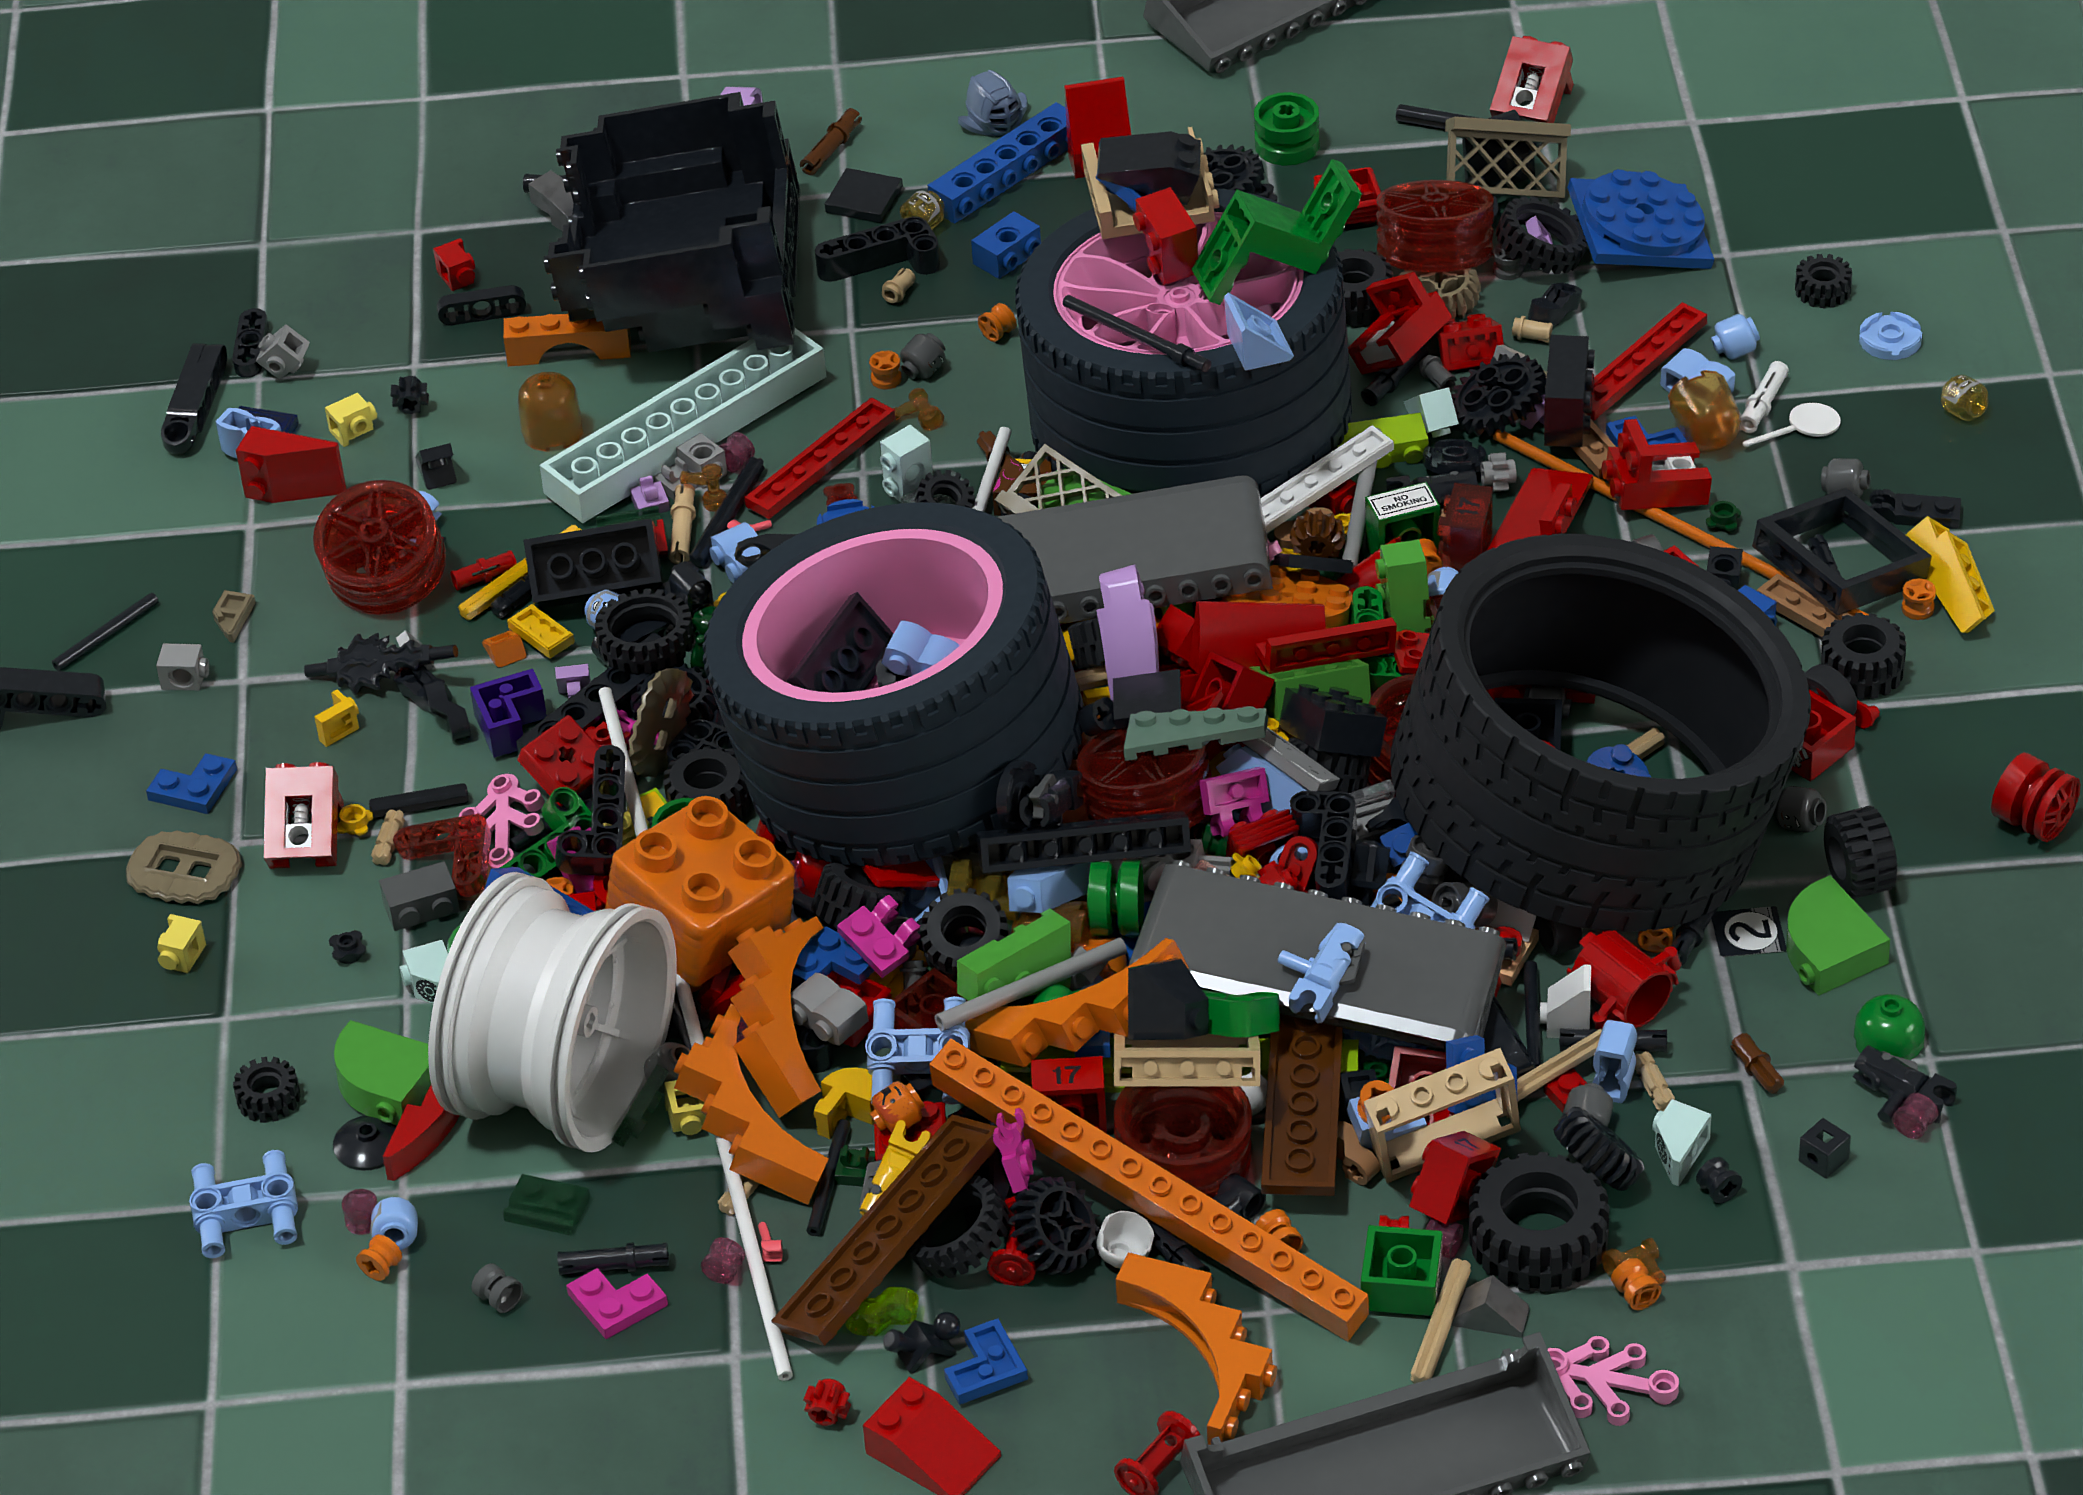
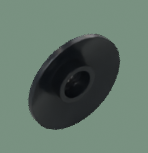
M366 1115L348 1121L337 1131L333 1140V1150L336 1158L346 1167L355 1170L366 1171L384 1167L383 1154L397 1125L385 1123L378 1118Z

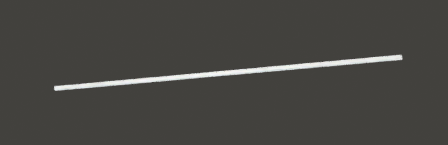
M603 687L598 693L611 743L619 747L625 755L624 792L637 837L641 832L648 830L612 690L609 687ZM676 973V990L692 1048L695 1042L702 1045L704 1037L690 985ZM715 1135L778 1379L786 1381L792 1378L793 1373L782 1332L771 1322L777 1313L740 1174L729 1170L734 1155L729 1154L732 1143Z

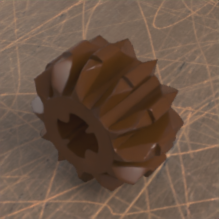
M1321 509L1317 514L1307 510L1304 516H1297L1290 530L1293 553L1324 558L1339 557L1343 544H1345L1346 534H1344L1342 520L1335 519L1333 513L1324 515Z

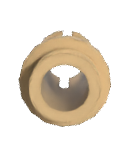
M901 268L892 280H888L883 284V298L889 303L902 301L905 292L916 281L915 274L908 268L905 270Z
M1522 315L1521 318L1515 317L1512 336H1517V340L1527 338L1549 343L1553 325L1552 323L1528 320L1526 316Z

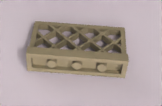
M1469 117L1446 119L1445 132H1448L1446 192L1565 198L1567 137L1571 136V124ZM1457 137L1467 138L1475 147L1464 158L1456 150ZM1475 139L1483 140L1480 143H1478ZM1489 140H1496L1504 149L1494 159L1482 148ZM1504 140H1505V141H1512V142H1511L1509 145H1507V144L1504 142ZM1519 141L1525 142L1533 151L1523 161L1511 150ZM1533 142L1541 144L1536 147ZM1548 143L1558 144V157L1552 163L1540 152ZM1477 151L1488 162V165L1478 174L1467 162ZM1506 153L1518 165L1507 176L1496 164ZM1535 155L1547 167L1537 177L1525 166ZM1558 163V169L1556 170L1554 166ZM1462 165L1473 177L1465 186L1455 185V172ZM1491 167L1502 179L1496 187H1488L1481 179ZM1520 169L1531 180V183L1524 189H1518L1510 180ZM1549 171L1557 179V191H1547L1539 182ZM1477 182L1481 187L1472 185ZM1506 183L1509 188L1501 187ZM1535 185L1538 190H1530V189Z
M1044 444L1008 491L1001 490L994 500L1002 512L1011 515L1044 509V502L1058 499L1061 500V506L1066 505V498L1083 495V502H1088V494L1099 491L1105 493L1106 498L1122 495ZM1047 456L1056 461L1057 471L1040 474L1039 466ZM1072 475L1081 477L1082 488L1065 491L1063 477ZM1058 478L1060 492L1043 495L1041 482ZM1036 483V497L1024 499L1018 495L1024 485Z

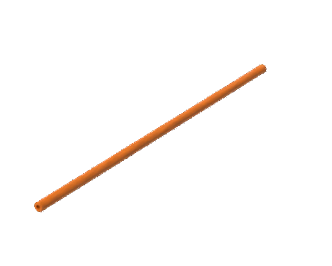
M1497 429L1493 435V440L1552 470L1589 474L1505 431L1501 433ZM1593 476V483L1590 489L1617 502L1616 498L1611 496L1609 483ZM1659 508L1634 509V511L1709 549L1710 546L1736 548ZM1743 551V566L1769 579L1778 573L1796 583L1782 570ZM1858 608L1847 612L1852 616H1855V613L1869 615Z

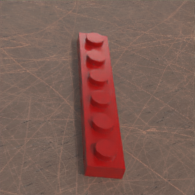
M1683 302L1680 303L1594 377V392L1591 393L1593 395L1592 414H1586L1591 415V419L1595 421L1707 324L1708 314Z
M871 397L745 496L746 507L767 519L772 518L896 419L895 409Z

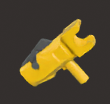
M899 1120L896 1123L882 1160L870 1162L867 1165L859 1205L862 1216L932 1138L929 1131H923L918 1140L909 1142L904 1138L906 1135L905 1121Z

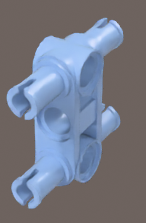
M1410 851L1409 856L1397 875L1387 879L1385 884L1378 890L1376 898L1370 906L1376 908L1377 904H1383L1382 901L1385 896L1395 894L1402 900L1401 905L1395 908L1397 913L1410 915L1411 912H1421L1429 915L1431 920L1444 923L1445 919H1453L1464 923L1467 928L1475 929L1474 922L1490 899L1481 891L1471 887L1456 913L1444 910L1416 893L1413 889L1424 869L1429 865V862L1419 854Z
M955 996L945 998L944 1011L966 1002V999ZM885 998L874 1000L873 1029L868 1033V1039L865 1044L867 1070L872 1075V1097L892 1084L894 1075L931 1074L930 1062L950 1038L970 1049V1032L965 1027V1022L941 1031L939 1028L894 1029L895 1001ZM882 1048L891 1049L890 1053L886 1056L880 1057L875 1055ZM943 1092L942 1101L944 1103L961 1104V1102Z
M271 1150L264 1154L265 1175L215 1184L214 1167L210 1164L201 1163L193 1167L191 1173L194 1181V1191L190 1196L189 1203L194 1228L201 1236L203 1256L217 1258L224 1254L223 1232L273 1223L274 1240L276 1243L287 1245L297 1239L294 1216L298 1211V1202L294 1180L287 1174L286 1158L282 1151Z

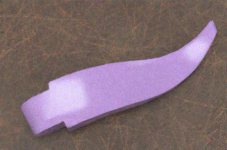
M1136 564L1102 573L1099 576L1104 608L1096 611L1103 645L1110 699L1112 701L1113 678L1159 672V651L1154 606L1149 600L1144 598L1145 590ZM1137 753V759L1132 761L1148 782H1161V786L1178 791V784L1169 767L1154 774L1140 753Z

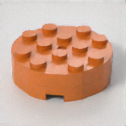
M1272 565L1270 568L1273 589L1222 597V602L1323 604L1325 606L1327 629L1349 625L1353 595L1349 591V587L1320 576V572L1317 570L1303 569L1300 572L1287 571L1286 567Z

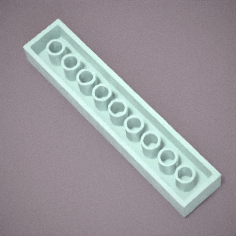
M796 328L794 345L757 351L755 340L747 341L540 464L543 493L581 523H585L631 495L630 489L640 486L639 478L651 475L653 477L661 472L662 466L670 467L675 464V458H677L676 447L699 433H702L716 444L826 377L824 348Z

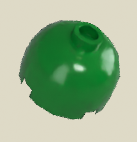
M1883 994L1868 1000L1856 1015L1854 1025L1856 1048L1861 1053L1867 1045H1870L1896 1057L1907 1060L1915 1058L1924 1047L1925 1021L1919 1008L1908 998L1895 994Z

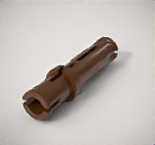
M853 108L847 109L837 122L829 125L824 137L800 161V167L806 164L802 168L804 173L815 175L817 170L833 154L838 146L842 143L845 144L849 140L850 133L862 121V117L857 118L860 115L857 110Z

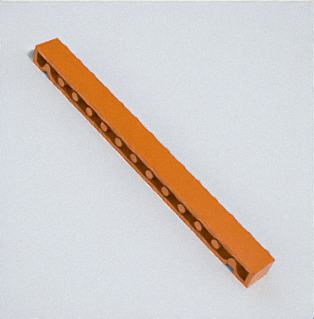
M952 1038L949 1039L930 1062L929 1067L933 1086L995 1124L998 1113L1003 1114L1007 1123L1017 1122L1014 1114L1015 1109L1020 1107L1025 1114V1122L1022 1129L1025 1139H1031L1035 1149L1348 1342L1368 1317L1369 1298L1367 1293Z

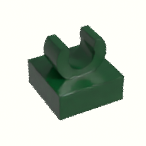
M844 1145L841 1148L835 1172L836 1185L863 1187L867 1165L870 1162L876 1161L875 1151H870L866 1146H863L862 1150L849 1149V1145Z

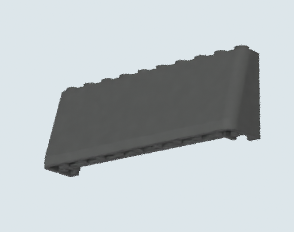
M1147 0L1143 17L1151 27L1210 73H1221L1228 69L1229 66L1239 61H1246L1253 54L1262 50H1269L1276 43L1286 38L1291 39L1299 32L1309 27H1316L1323 20L1332 16H1339L1346 9L1356 4L1361 5L1367 0Z
M1235 476L998 517L1003 522L1014 526V529L1019 530L1023 538L1028 539L1031 546L1034 547L1040 559L1060 624L1098 618L1096 610L1104 608L1099 581L1100 574L1134 564L1137 566L1141 583L1144 586V598L1149 600L1154 608L1273 589L1267 533L1259 488L1256 481L1248 476Z
M1174 860L1172 864L1164 865L1129 965L1146 955L1165 938L1172 939L1178 945L1189 967L1188 970L1202 990L1233 995L1253 992L1278 993L1280 1014L1315 1021L1316 1013L1312 1003L1305 1004L1298 1013L1291 1011L1288 1002L1289 995L1298 979H1303L1305 974L1279 964L1278 958L1283 950L1306 960H1309L1311 957L1315 958L1320 951L1318 949L1319 944L1337 923H1346L1359 929L1364 934L1365 948L1355 982L1340 985L1332 999L1333 1006L1322 1023L1432 1047L1441 1052H1446V1041L1474 1035L1483 1038L1507 946L1505 940L1499 936L1500 932L1498 930L1484 926L1479 927V930L1465 927L1464 923L1453 919H1445L1444 923L1431 920L1429 915L1421 912H1411L1410 915L1397 913L1395 908L1383 904H1377L1376 908L1362 905L1363 903L1360 900L1351 897H1342V900L1328 898V894L1319 890L1310 889L1307 893L1294 890L1293 886L1282 882H1275L1274 885L1260 883L1261 881L1258 878L1250 875H1240V878L1226 876L1227 873L1217 868L1208 867L1206 871L1194 869L1190 863L1180 860Z
M1541 1332L1522 1337L1524 1346L1521 1349L1511 1352L1510 1348L1504 1349L1500 1358L1224 1442H1221L1218 1436L1212 1438L1211 1445L1206 1444L1203 1434L1184 1440L1180 1463L1194 1495H1509L1514 1489L1527 1486L1529 1489L1539 1487L1545 1484L1549 1478L1562 1475V1477L1568 1478L1583 1471V1465L1589 1459L1590 1450Z

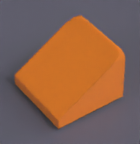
M511 630L487 638L482 642L484 649L497 667H503L526 658V651L521 636Z

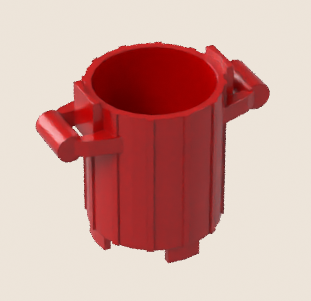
M1616 930L1603 931L1597 936L1592 932L1585 935L1579 941V944L1584 948L1579 952L1572 970L1570 968L1566 969L1567 975L1583 965H1591L1590 998L1601 1005L1599 1011L1594 1012L1592 1016L1596 1029H1603L1607 1020L1633 1024L1635 1028H1638L1654 1019L1667 1004L1673 991V985L1677 986L1679 984L1675 971L1681 968V962L1677 949L1673 946L1666 947L1663 952L1651 959Z

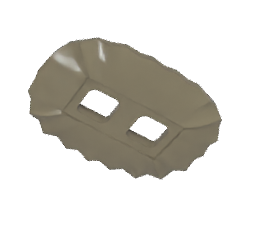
M673 668L665 669L656 673L655 677L648 682V689L642 695V704L637 710V720L633 724V734L629 739L630 750L628 754L632 769L637 775L656 778L658 773L667 770V747L687 725L686 718L691 713L689 702L694 696L690 689L693 681L687 676L686 671ZM669 698L665 716L663 717L664 707L667 699ZM660 730V733H659V736H658V740H657V743H656V746H655V749H654V748H653L654 741H655L657 732Z
M178 830L173 832L161 831L156 835L148 836L134 850L126 867L127 884L131 885L136 893H146L151 898L159 897L165 902L174 900L181 904L190 901L199 905L204 900H215L221 892L229 890L232 881L237 877L238 870L242 867L241 854L234 845L220 838L199 835L193 832L185 833ZM164 859L180 861L174 872L158 870ZM195 865L211 867L204 878L189 875Z

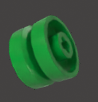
M1283 92L1267 96L1258 102L1254 109L1255 151L1259 154L1260 158L1271 164L1287 166L1307 162L1317 154L1320 148L1319 108L1313 99L1303 94Z
M1110 861L1091 862L1087 889V908L1092 938H1110L1115 930L1116 916H1118L1119 931L1124 938L1139 937L1144 923L1145 903L1142 862L1123 861L1118 870L1117 883L1115 870Z

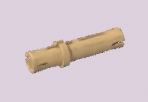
M687 483L683 485V493H681V484L676 486L675 502L670 511L673 525L669 559L674 564L681 563V555H683V562L690 559L692 521L696 517V510L693 505L695 488Z

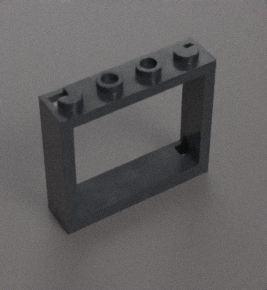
M1847 488L1758 519L1752 544L1753 548L1835 615L1843 614L1902 592L1904 584L1909 580L1927 579L1932 558L1928 552ZM1837 520H1842L1894 563L1845 580L1793 538V536Z

